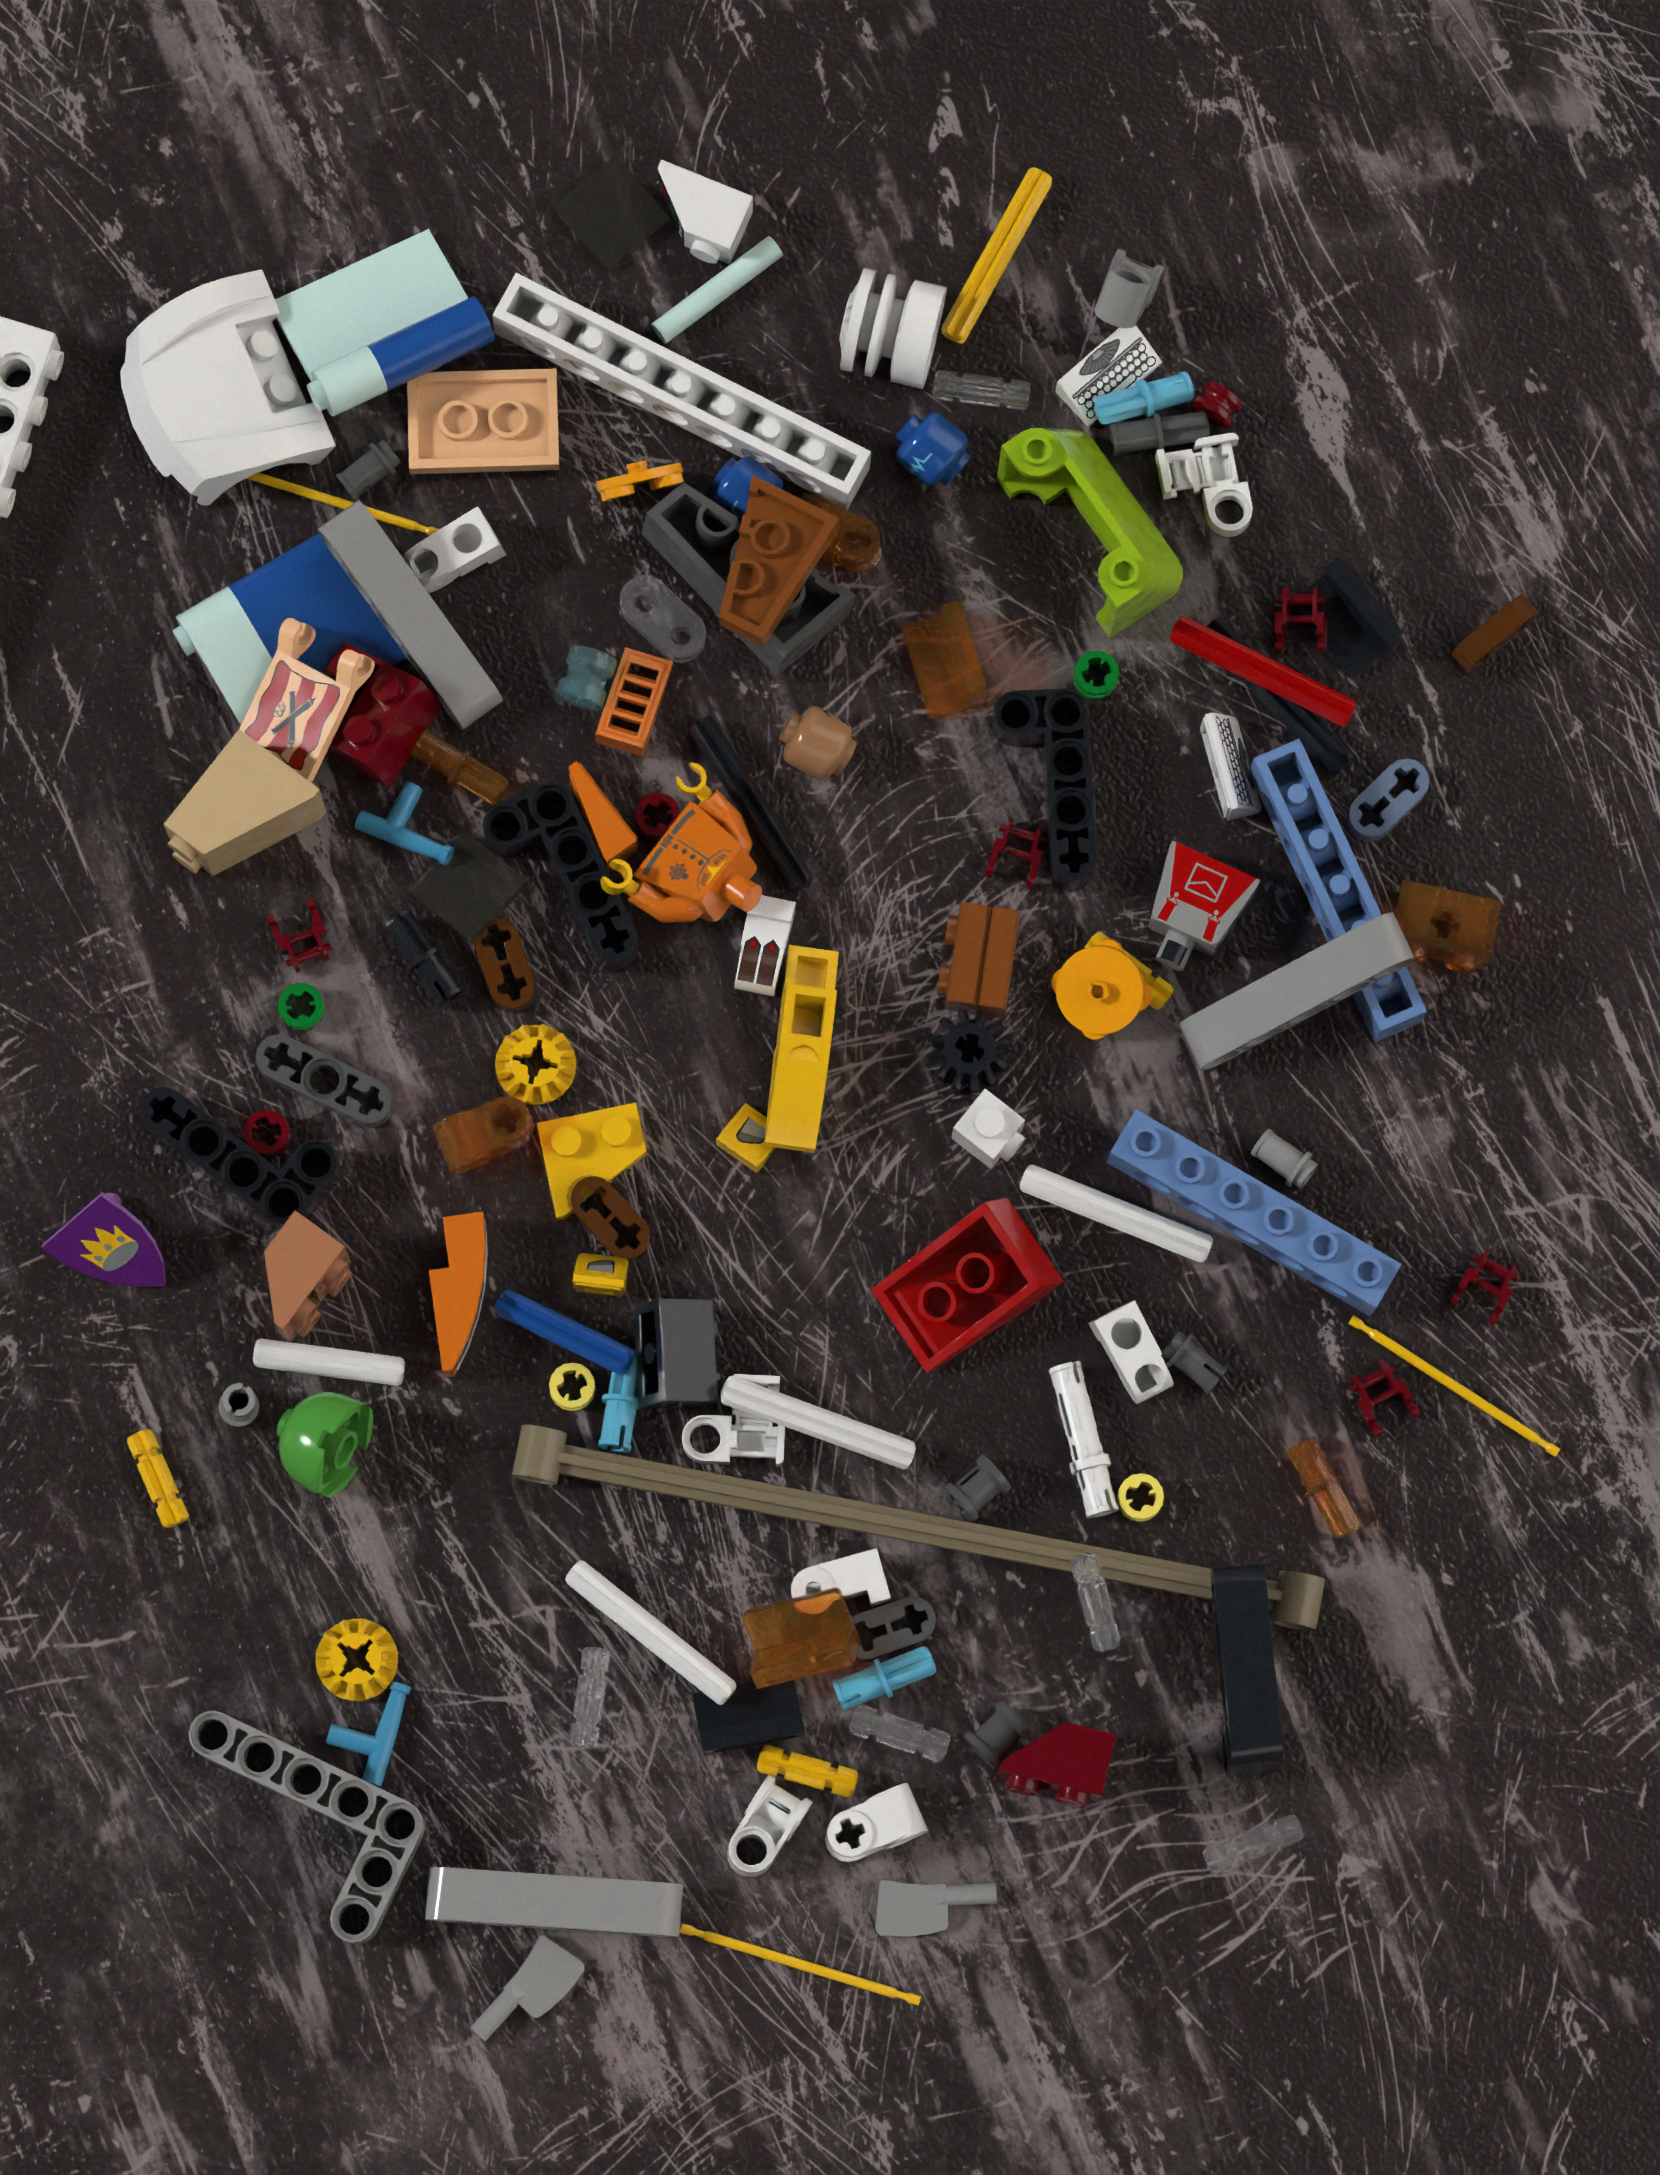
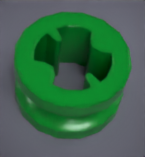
M1089 651L1082 655L1076 663L1073 674L1074 686L1078 693L1091 700H1100L1111 695L1116 688L1119 677L1118 664L1111 655L1103 651ZM1099 664V671L1103 667L1108 670L1109 674L1104 677L1103 686H1093V680L1089 683L1085 682L1083 677L1088 674L1089 665Z
M295 983L288 986L281 993L278 1000V1011L283 1021L289 1027L296 1030H308L315 1027L322 1020L325 1013V1003L322 995L315 987L307 983ZM306 994L311 995L315 1001L309 1004L312 1008H315L314 1013L310 1017L301 1014L297 1020L292 1018L289 1012H292L294 1009L288 1006L290 999L294 996L302 999Z

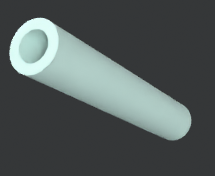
M767 236L651 323L655 334L664 344L668 343L783 256L781 249L770 236Z

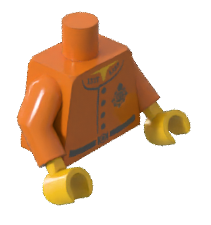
M689 763V766L700 776V784L693 788L687 787L677 776L676 785L683 794L689 796L696 795L700 800L699 804L697 805L690 800L634 874H632V869L627 862L620 859H614L610 862L609 866L622 874L624 882L616 884L604 876L600 880L602 889L606 893L618 895L625 892L629 895V902L663 923L694 922L698 918L715 922L720 920L731 904L745 912H749L755 908L762 896L761 886L750 880L756 873L757 865L749 855L752 841L742 815L717 788L711 790L706 785V771L697 763Z

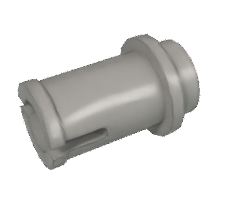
M1268 1128L1257 1141L1250 1154L1286 1178L1285 1185L1291 1187L1294 1184L1302 1189L1318 1167V1164L1311 1160L1313 1154L1308 1151L1304 1155Z
M242 1383L232 1384L227 1387L220 1397L218 1405L219 1414L222 1419L230 1426L243 1427L252 1423L258 1416L260 1408L259 1400L249 1386L247 1388L243 1387ZM237 1398L247 1401L248 1405L243 1409L236 1410V1412L230 1406V1403Z

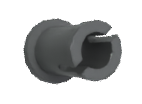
M384 440L380 441L377 445L373 442L368 444L370 447L368 452L341 473L335 475L355 501L388 473L394 476L396 474L394 469L401 464L399 458Z
M1178 1331L1163 1349L1161 1356L1167 1360L1165 1364L1168 1368L1174 1365L1208 1394L1228 1368L1224 1365L1222 1366L1192 1341L1194 1336L1191 1333L1185 1336L1182 1332Z

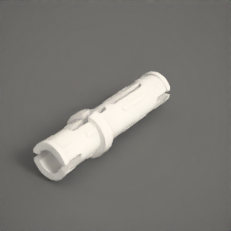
M1076 1361L1074 1363L1068 1362L1049 1369V1374L1055 1388L1061 1418L1071 1450L1073 1462L1069 1463L1071 1474L1077 1476L1086 1517L1096 1518L1118 1511L1119 1508L1112 1490L1107 1468L1111 1465L1109 1454L1103 1453L1092 1406L1084 1382L1081 1362Z

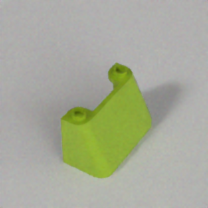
M1030 428L1001 446L997 481L1010 499L1019 493H1032L1039 496L1044 505H1047L1066 492L1109 552L1102 560L1098 569V582L1106 595V602L1096 615L1097 622L1109 638H1112L1144 617L1178 592L1183 579V568L1179 559L1095 441L1087 433L1074 429Z

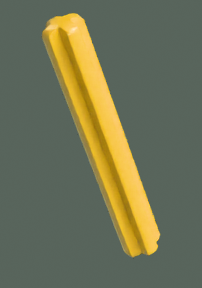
M1035 167L1028 169L942 325L941 333L949 340L959 344L966 341L1051 187L1052 177L1048 173Z

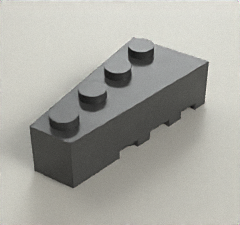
M683 482L646 513L641 534L719 616L731 563L734 562L740 537L739 529L741 523L737 521L738 517ZM816 568L813 569L764 647L736 634L776 677L848 617L852 609L856 594L842 585L840 587L835 586L820 576V571Z

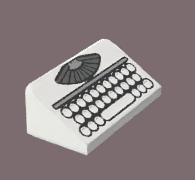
M1137 326L1133 328L1119 327L1057 382L1055 392L1090 427L1098 420L1094 409L1097 396L1135 386L1136 380L1148 377L1162 364V361Z
M1213 712L1205 714L1200 731L1224 818H1227V821L1259 813L1262 807L1257 789L1249 774L1250 763L1237 719L1233 716Z

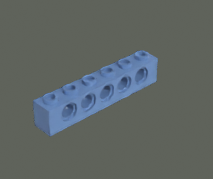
M1300 738L1253 758L1249 769L1251 779L1327 942L1382 915ZM1406 966L1352 995L1374 1043L1421 1023L1427 1012Z
M1135 1109L1109 1154L1107 1163L1368 1316L1373 1314L1402 1265Z

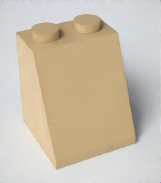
M239 729L167 819L164 827L170 839L168 845L175 851L172 856L196 874L202 868L213 877L321 820L326 813V809L318 787Z

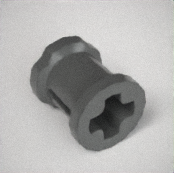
M983 1454L977 1458V1465L955 1484L948 1482L943 1487L951 1502L971 1522L979 1518L978 1511L1000 1492L1005 1494L1011 1489L1004 1475Z
M1001 1700L994 1706L996 1712L975 1732L968 1731L963 1735L968 1745L994 1770L1000 1765L999 1758L1020 1738L1027 1739L1032 1734L1023 1721Z

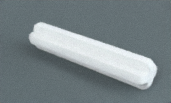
M262 1338L256 1341L253 1353V1363L260 1368L387 1385H401L405 1372V1361L397 1356Z

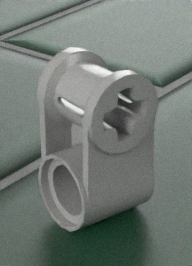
M1118 248L1094 308L1097 317L1116 327L1133 328L1136 326L1145 308H1148L1161 280L1164 266L1157 264L1154 268L1126 257V251Z

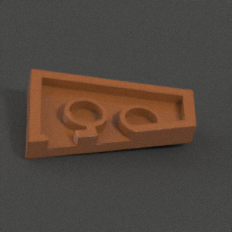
M752 475L746 512L742 517L734 562L731 563L719 613L720 626L764 647L840 529L839 518Z

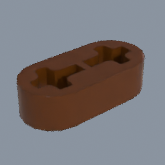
M1521 594L1472 632L1451 654L1465 671L1470 673L1523 631L1539 615V612L1524 594Z
M498 916L489 917L476 928L474 945L490 996L494 1004L502 1011L509 1013L521 1012L532 1003L535 996V984L519 933L514 924L508 919ZM498 929L501 936L509 935L511 937L510 940L504 942L507 959L498 961L494 948L489 946L484 948L482 943L489 940V931ZM511 968L516 983L525 982L527 985L520 989L521 998L512 1001L508 994L500 995L498 990L505 987L502 971Z
M587 1175L581 1176L572 1183L567 1194L568 1207L607 1251L614 1256L630 1259L636 1258L646 1250L650 1241L648 1225L609 1182L601 1177ZM585 1186L592 1190L601 1187L603 1190L599 1196V1201L608 1210L603 1217L594 1208L581 1209L580 1204L583 1202L584 1197L580 1191ZM614 1217L620 1224L626 1227L635 1224L638 1228L633 1233V1237L637 1241L633 1247L622 1244L619 1247L615 1245L614 1242L619 1235L609 1224Z

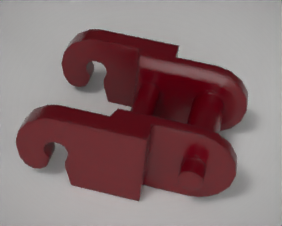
M1283 587L1282 595L1277 596V603H1282V612H1275L1276 652L1284 651L1285 626L1290 625V623L1316 624L1317 635L1319 636L1317 649L1318 652H1325L1327 646V613L1320 612V603H1325V595H1320L1319 587H1314L1313 594H1290L1289 588ZM1312 604V615H1290V605Z
M1009 817L1007 825L1000 824L999 831L1004 832L1003 839L997 837L995 839L985 877H992L997 857L1007 853L1028 859V863L1032 868L1026 889L1032 890L1043 850L1037 849L1038 843L1045 844L1047 837L1041 835L1043 826H1039L1037 831L1034 832L1013 826V818ZM1009 835L1033 842L1031 852L1006 846Z
M312 898L306 900L314 923L311 924V929L289 938L287 935H281L273 914L266 916L281 954L289 953L290 959L285 960L287 967L293 965L296 973L300 972L299 964L319 956H323L325 961H329L327 952L332 950L330 943L324 945L321 938L326 937L327 934ZM312 936L315 937L318 946L294 954L291 947L292 944Z
M1485 1249L1482 1256L1478 1254L1474 1256L1473 1261L1478 1264L1475 1270L1468 1267L1451 1298L1450 1304L1456 1306L1466 1286L1476 1284L1496 1295L1495 1299L1498 1301V1304L1488 1321V1324L1494 1326L1513 1292L1507 1286L1510 1280L1516 1283L1519 1276L1514 1274L1517 1268L1516 1264H1513L1508 1269L1487 1258L1489 1250ZM1482 1267L1504 1278L1500 1288L1478 1277Z
M1384 1360L1379 1361V1370L1362 1379L1352 1375L1353 1385L1349 1387L1353 1394L1356 1392L1359 1394L1361 1400L1356 1405L1375 1438L1381 1436L1382 1431L1375 1424V1417L1371 1409L1392 1396H1400L1413 1418L1420 1415L1418 1407L1414 1406L1412 1402L1413 1397L1403 1378L1396 1381L1392 1375L1395 1372L1394 1366H1387ZM1385 1379L1390 1389L1370 1399L1365 1389Z

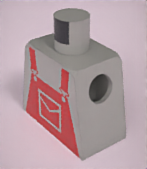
M1172 840L1148 924L1150 929L1165 936L1155 959L1166 967L1183 971L1193 949L1213 956L1252 900L1260 880Z

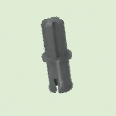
M1204 412L1161 418L1159 413H1154L1151 419L1116 424L1110 423L1109 434L1113 455H1119L1120 453L1155 448L1159 450L1164 449L1166 446L1194 443L1199 438L1210 436L1208 417Z

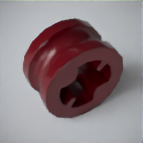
M1207 381L1202 388L1205 393L1204 396H1197L1192 403L1193 407L1197 412H1204L1211 423L1222 428H1229L1233 422L1231 414H1238L1243 408L1242 402L1225 387Z
M652 793L645 796L636 808V826L639 833L650 841L659 842L680 815L677 802L671 796L664 793ZM661 806L669 810L667 811V819H672L668 826L659 823L653 829L647 825L649 824V816L645 815L648 809L657 812Z
M269 1109L260 1110L252 1114L245 1123L243 1131L246 1144L265 1159L276 1158L289 1147L291 1140L290 1128L285 1118L278 1112ZM263 1122H269L272 1128L280 1127L282 1132L281 1137L274 1136L277 1143L266 1147L263 1140L254 1141L253 1139L254 1132L260 1133L258 1125Z

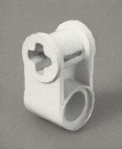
M770 1774L766 1777L744 1813L746 1815L733 1834L728 1846L727 1856L731 1868L737 1874L744 1877H757L768 1870L786 1840H790L813 1803L808 1798L801 1801L775 1784L776 1778ZM776 1806L780 1807L781 1809H783V1810L786 1811L787 1813L783 1812L782 1810H780V1809L777 1808ZM745 1839H756L763 1844L766 1856L761 1863L747 1865L738 1858L736 1853L737 1845Z
M903 1783L876 1794L864 1803L834 1816L826 1830L825 1844L831 1856L839 1861L849 1863L880 1850L890 1849L926 1833L928 1828L908 1783ZM847 1824L851 1831L860 1829L862 1835L856 1842L857 1848L851 1849L847 1842L840 1844L837 1842L836 1838L840 1836L842 1831L841 1825Z

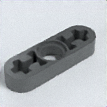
M271 1035L259 1044L256 1051V1063L260 1073L268 1081L363 1127H378L384 1124L392 1115L394 1108L392 1094L382 1081L287 1035ZM282 1047L288 1048V1058L300 1066L303 1065L304 1056L312 1059L305 1065L302 1071L300 1084L292 1081L297 1076L294 1069L281 1065L277 1071L271 1070L272 1063L267 1057L269 1051L278 1053ZM327 1067L338 1073L339 1085L332 1093L323 1095L316 1093L311 1088L310 1079L316 1070ZM350 1078L357 1080L352 1088L354 1092L362 1096L368 1097L372 1091L379 1092L378 1100L383 1105L381 1111L372 1109L368 1115L362 1114L361 1103L347 1096L345 1106L338 1104L347 1092Z

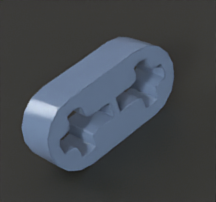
M1406 758L1397 760L1378 776L1353 801L1348 810L1346 820L1352 835L1361 841L1372 842L1378 841L1390 832L1425 796L1429 786V776L1425 767L1416 760ZM1398 773L1402 777H1407L1410 773L1417 778L1413 786L1417 792L1413 794L1410 790L1406 789L1394 799L1389 793L1394 790L1398 782L1395 774ZM1380 802L1387 806L1381 812L1378 819L1380 827L1372 823L1364 827L1359 823L1363 815L1360 808L1363 807L1365 810L1371 811Z

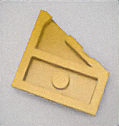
M636 1102L537 1123L557 1221L564 1220L572 1214L568 1207L567 1194L569 1187L575 1180L581 1176L593 1175L611 1183L617 1175L624 1170H628L647 1155ZM586 1186L582 1188L580 1193L584 1197L583 1202L594 1193H599L602 1190L601 1187L595 1190L589 1189Z

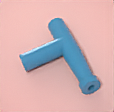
M408 781L404 783L387 819L363 810L359 813L355 822V829L403 849L437 859L438 863L445 866L449 864L453 856L454 847L447 844L443 846L417 832L405 828L423 792V789L418 785Z
M391 1681L389 1688L391 1693L375 1736L331 1724L326 1744L369 1756L362 1780L379 1787L382 1786L398 1733L406 1694L409 1695L411 1690L410 1686Z

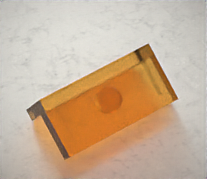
M961 599L941 604L940 615L903 626V635L926 713L930 720L987 705L989 693Z
M839 1588L819 1591L748 1609L744 1612L743 1621L756 1650L750 1673L757 1689L852 1666L855 1663L860 1636Z

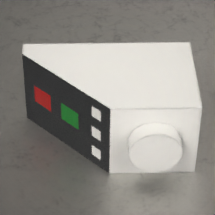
M661 160L658 166V185L684 246L690 248V253L704 262L715 264L720 260L731 264L753 213V196Z

